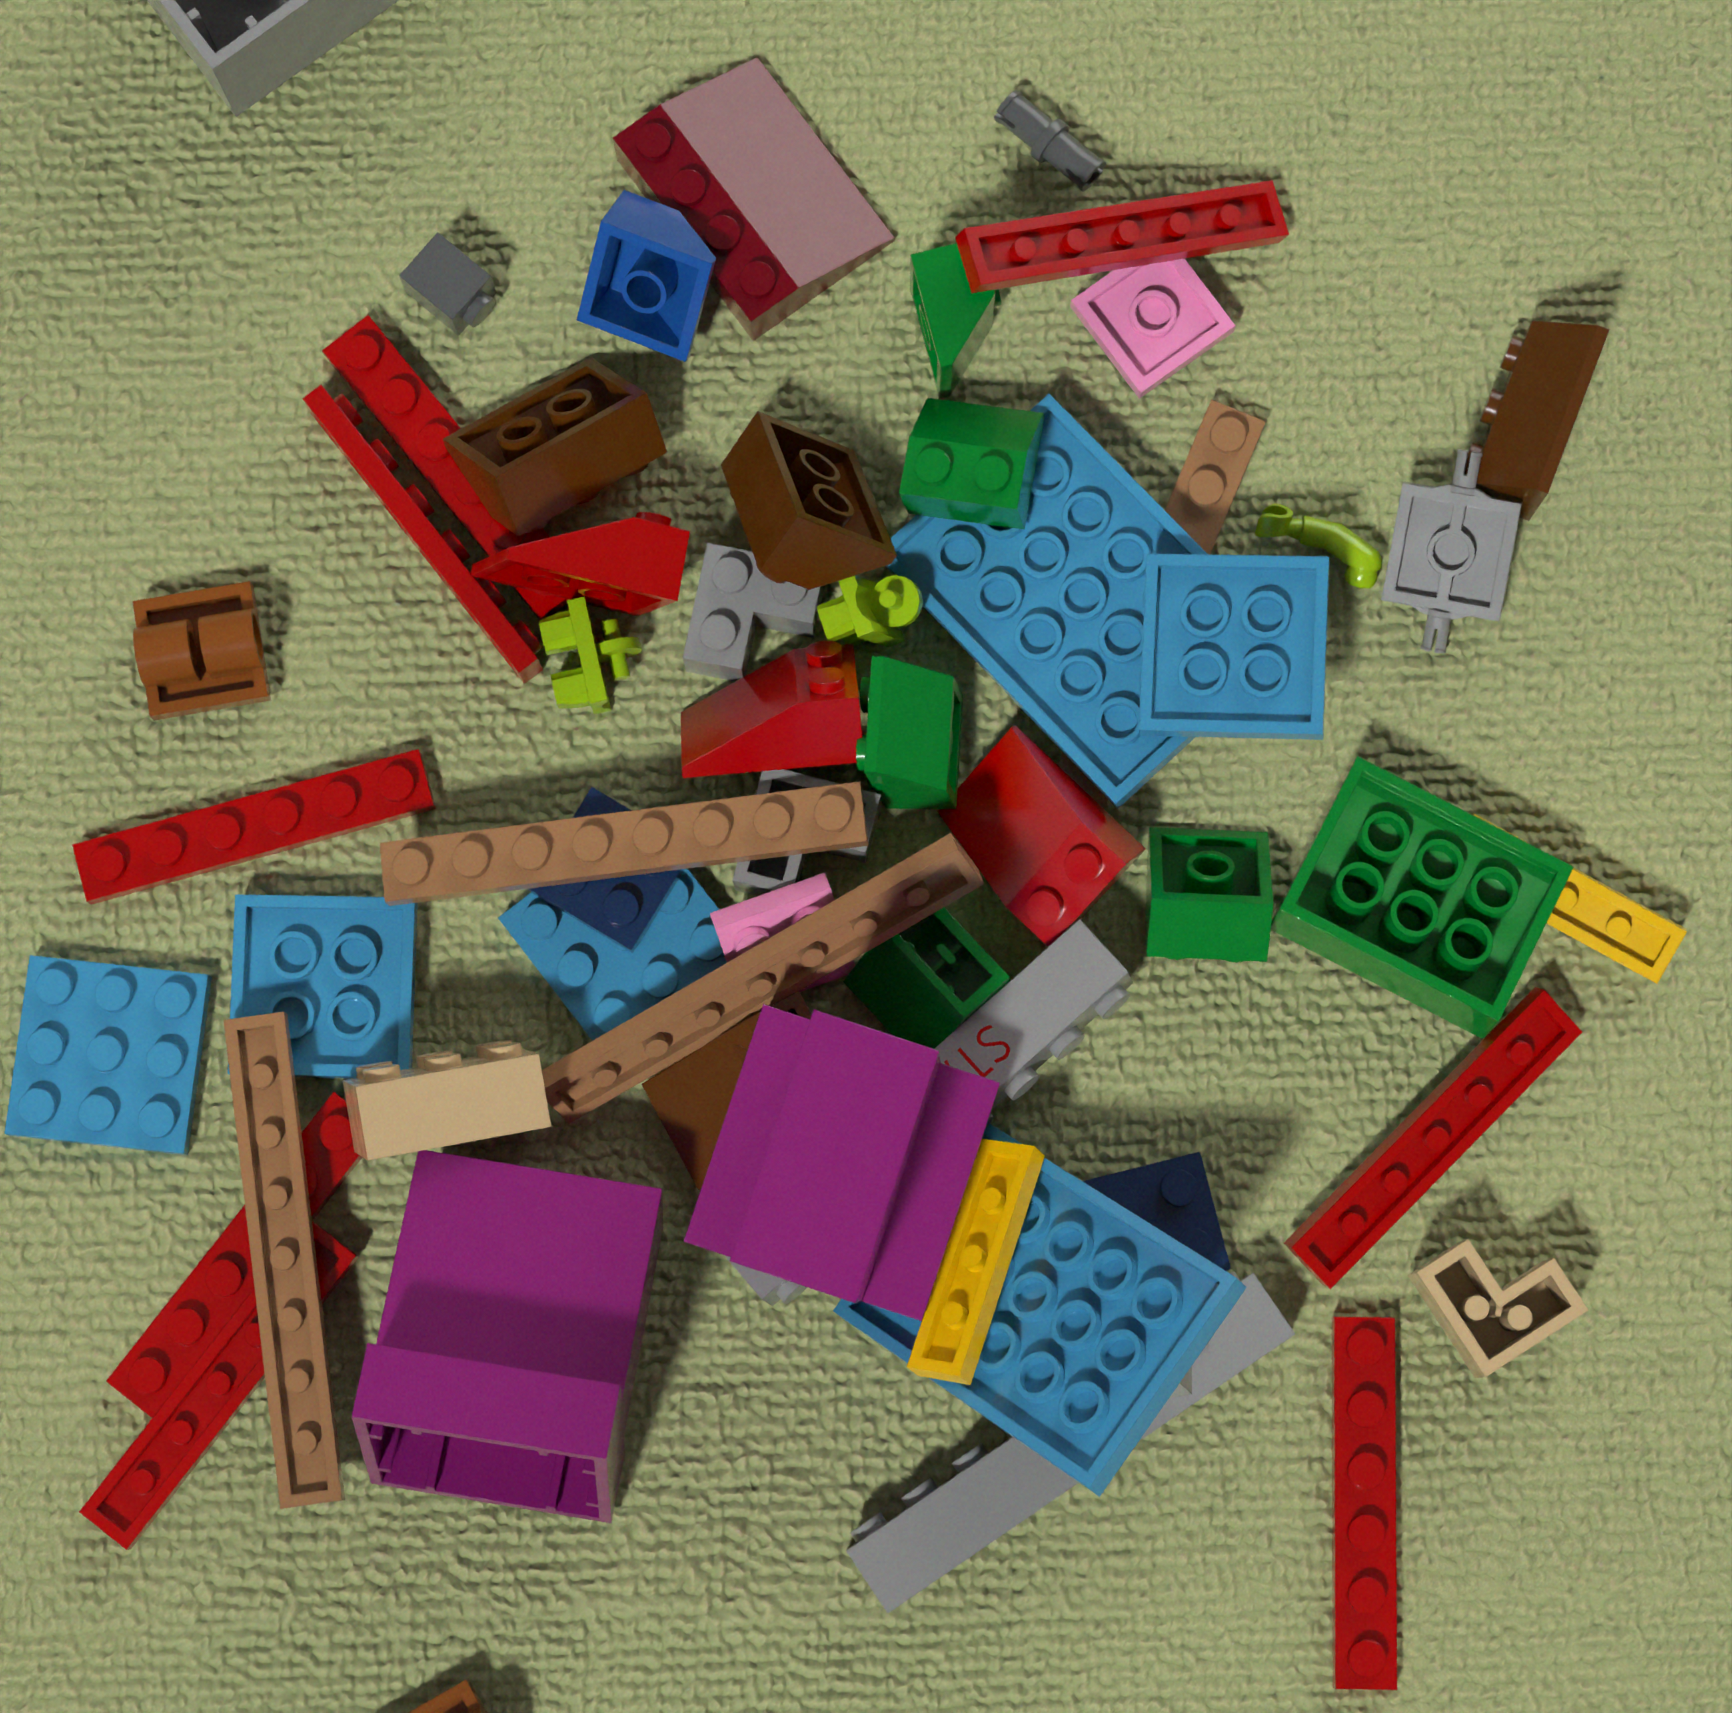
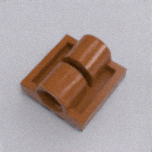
M250 581L133 601L136 628L133 629L135 658L141 681L146 688L149 715L154 721L271 701L254 586Z

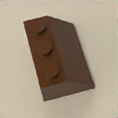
M1532 321L1523 338L1512 335L1500 365L1501 369L1509 371V375L1503 390L1499 391L1492 388L1488 396L1480 422L1488 424L1489 427L1482 445L1475 442L1471 443L1468 449L1465 474L1468 473L1471 452L1483 453L1476 488L1491 497L1523 502L1520 513L1521 519L1529 521L1550 490L1610 329L1599 325Z
M592 357L443 439L447 451L491 517L518 537L524 533L542 529L554 516L574 505L584 504L598 496L600 490L623 477L633 476L644 471L651 461L667 453L647 393Z
M757 411L721 463V468L759 571L776 583L783 584L787 581L811 590L890 565L896 558L897 553L855 451Z

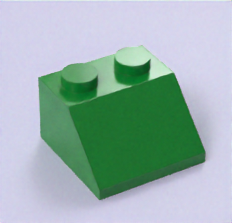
M957 243L910 255V291L939 399L951 396L992 328L994 307L1001 305L999 289L977 293L971 292Z
M927 398L909 436L899 495L908 514L1025 530L1044 413Z
M1149 827L1145 911L1146 956L1165 957L1172 960L1192 958L1226 960L1235 963L1244 961L1267 962L1274 905L1268 832Z

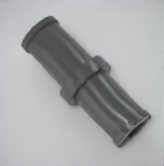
M1019 90L1010 93L996 111L998 113L994 115V120L1005 126L1031 148L1030 154L1039 163L1049 162L1076 184L1077 188L1082 192L1088 190L1102 174L1106 161L1097 157L1068 133L1069 125L1063 120L1056 119L1053 121L1027 100Z

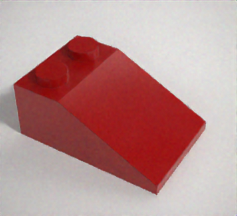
M637 512L636 517L508 547L472 564L470 576L568 600L585 597L586 604L640 616L678 601L690 531L672 527V519L667 516L651 512Z
M819 641L810 644L807 648L793 649L682 711L681 765L683 778L857 763L856 743L858 738H862L853 644L840 645L834 641Z
M1016 725L1009 729L958 787L957 808L939 809L937 811L1005 907L1047 947L1055 942L1079 919L1082 920L1146 849Z

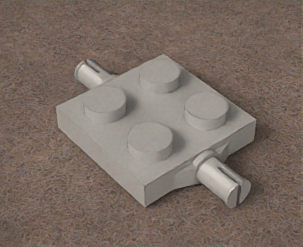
M1457 449L1458 454L1452 484L1436 487L1405 481L1402 484L1381 600L1410 605L1423 614H1427L1423 642L1420 648L1430 652L1432 650L1435 630L1438 629L1434 652L1446 653L1451 619L1468 616L1493 621H1500L1523 502L1491 497L1476 488L1481 457L1483 456V453L1471 452L1468 473L1465 474L1469 450Z

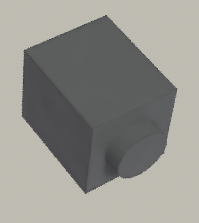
M438 232L399 275L405 292L458 336L468 325L474 328L482 323L495 305L493 297L497 292L492 277Z

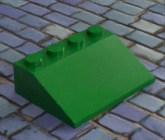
M1357 756L1272 919L1271 930L1483 1039L1499 1022L1574 866Z

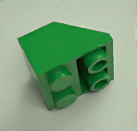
M872 656L870 677H862L860 685L861 710L863 713H868L867 734H862V738H858L856 743L858 770L864 771L868 779L869 788L874 789L877 794H881V801L886 809H956L963 694L954 676L885 656Z
M944 907L864 953L843 982L893 1036L935 1049L1011 980L1007 973Z

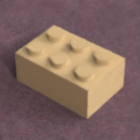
M503 1040L477 1045L476 1057L461 1059L460 1053L453 1054L452 1050L416 1056L418 1067L400 1070L399 1064H392V1061L356 1067L357 1078L343 1080L354 1152L366 1160H374L551 1127L539 1054L522 1049L521 1042L512 1043V1040Z

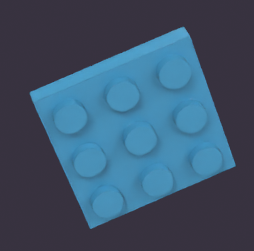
M1146 554L1139 710L1140 736L1323 740L1329 557Z
M685 869L633 953L533 893L528 894L498 917L592 1041L727 963L710 913L719 910V908L688 869Z
M235 894L230 1019L277 1012L287 1013L295 1077L357 1078L356 1067L392 1061V1064H399L400 1070L412 1068L418 903L389 906L385 903L384 897Z
M30 955L5 1134L16 1137L188 1155L212 977L207 974Z

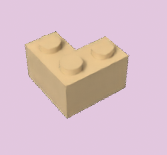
M1469 1239L1458 1242L1408 1275L1474 1378L1489 1376L1588 1311V1308L1555 1258L1540 1262L1500 1288Z

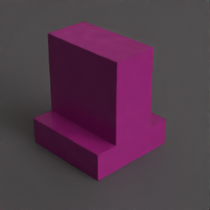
M763 1004L684 1242L731 1257L730 1261L853 1303L862 1301L922 1321L1000 1082L941 1063L938 1050L815 1009L811 1019H807Z
M428 1150L417 1152L376 1344L367 1343L351 1416L371 1484L612 1523L625 1456L624 1434L663 1232L661 1188Z

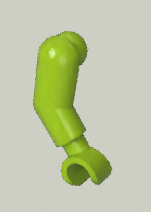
M1271 504L1262 511L1261 517L1257 522L1255 536L1265 538L1289 536L1299 540V543L1303 545L1324 548L1348 565L1345 570V581L1348 584L1363 589L1372 588L1376 584L1377 572L1382 568V557L1379 551L1343 524L1303 515L1301 519L1292 518L1293 511L1281 504Z

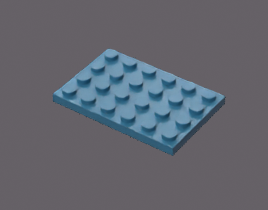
M1048 394L1030 410L1044 413V422L1025 530L915 515L891 537L897 556L890 565L885 567L893 575L909 578L917 584L922 593V606L1118 809L1195 738L1140 736L1139 733L1146 554L1207 553Z
M991 1124L985 1128L982 1139L1022 1144ZM1044 1158L971 1385L933 1378L929 1379L1100 1497L1247 1287L1232 1274ZM844 1299L840 1300L833 1310L837 1315L908 1364L922 1321L862 1301L853 1303Z

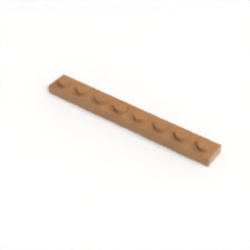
M1212 399L1165 508V511L1208 555H1211L1266 421ZM1062 753L1058 766L1102 808H1105L1108 801L1107 797Z
M852 782L381 842L380 854L385 903L389 906L862 847L869 846L862 785L861 782Z
M949 833L543 1069L542 1074L547 1102L570 1124L700 1049L744 1020L761 1012L763 1004L772 1006L982 886L984 882L978 868L955 837Z
M277 1012L227 1019L223 1021L280 1509L345 1500L288 1014Z

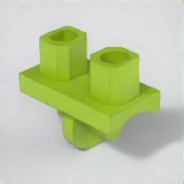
M855 575L838 581L842 596L816 606L828 640L837 641L843 639L845 644H853V646L870 641L891 647L905 641L902 631L898 628L907 627L917 619L921 613L923 599L919 587L909 578L893 575L885 577L876 583Z
M585 597L567 600L568 611L559 612L538 621L547 655L578 649L581 668L550 674L557 706L559 709L591 706L594 714L612 711L601 663L609 662L614 681L629 678L630 672L627 658L635 656L642 651L640 638L622 637L618 620L611 619L601 622L604 641L597 644Z

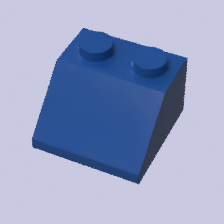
M623 190L601 220L577 321L686 362L690 357L716 257L679 210Z

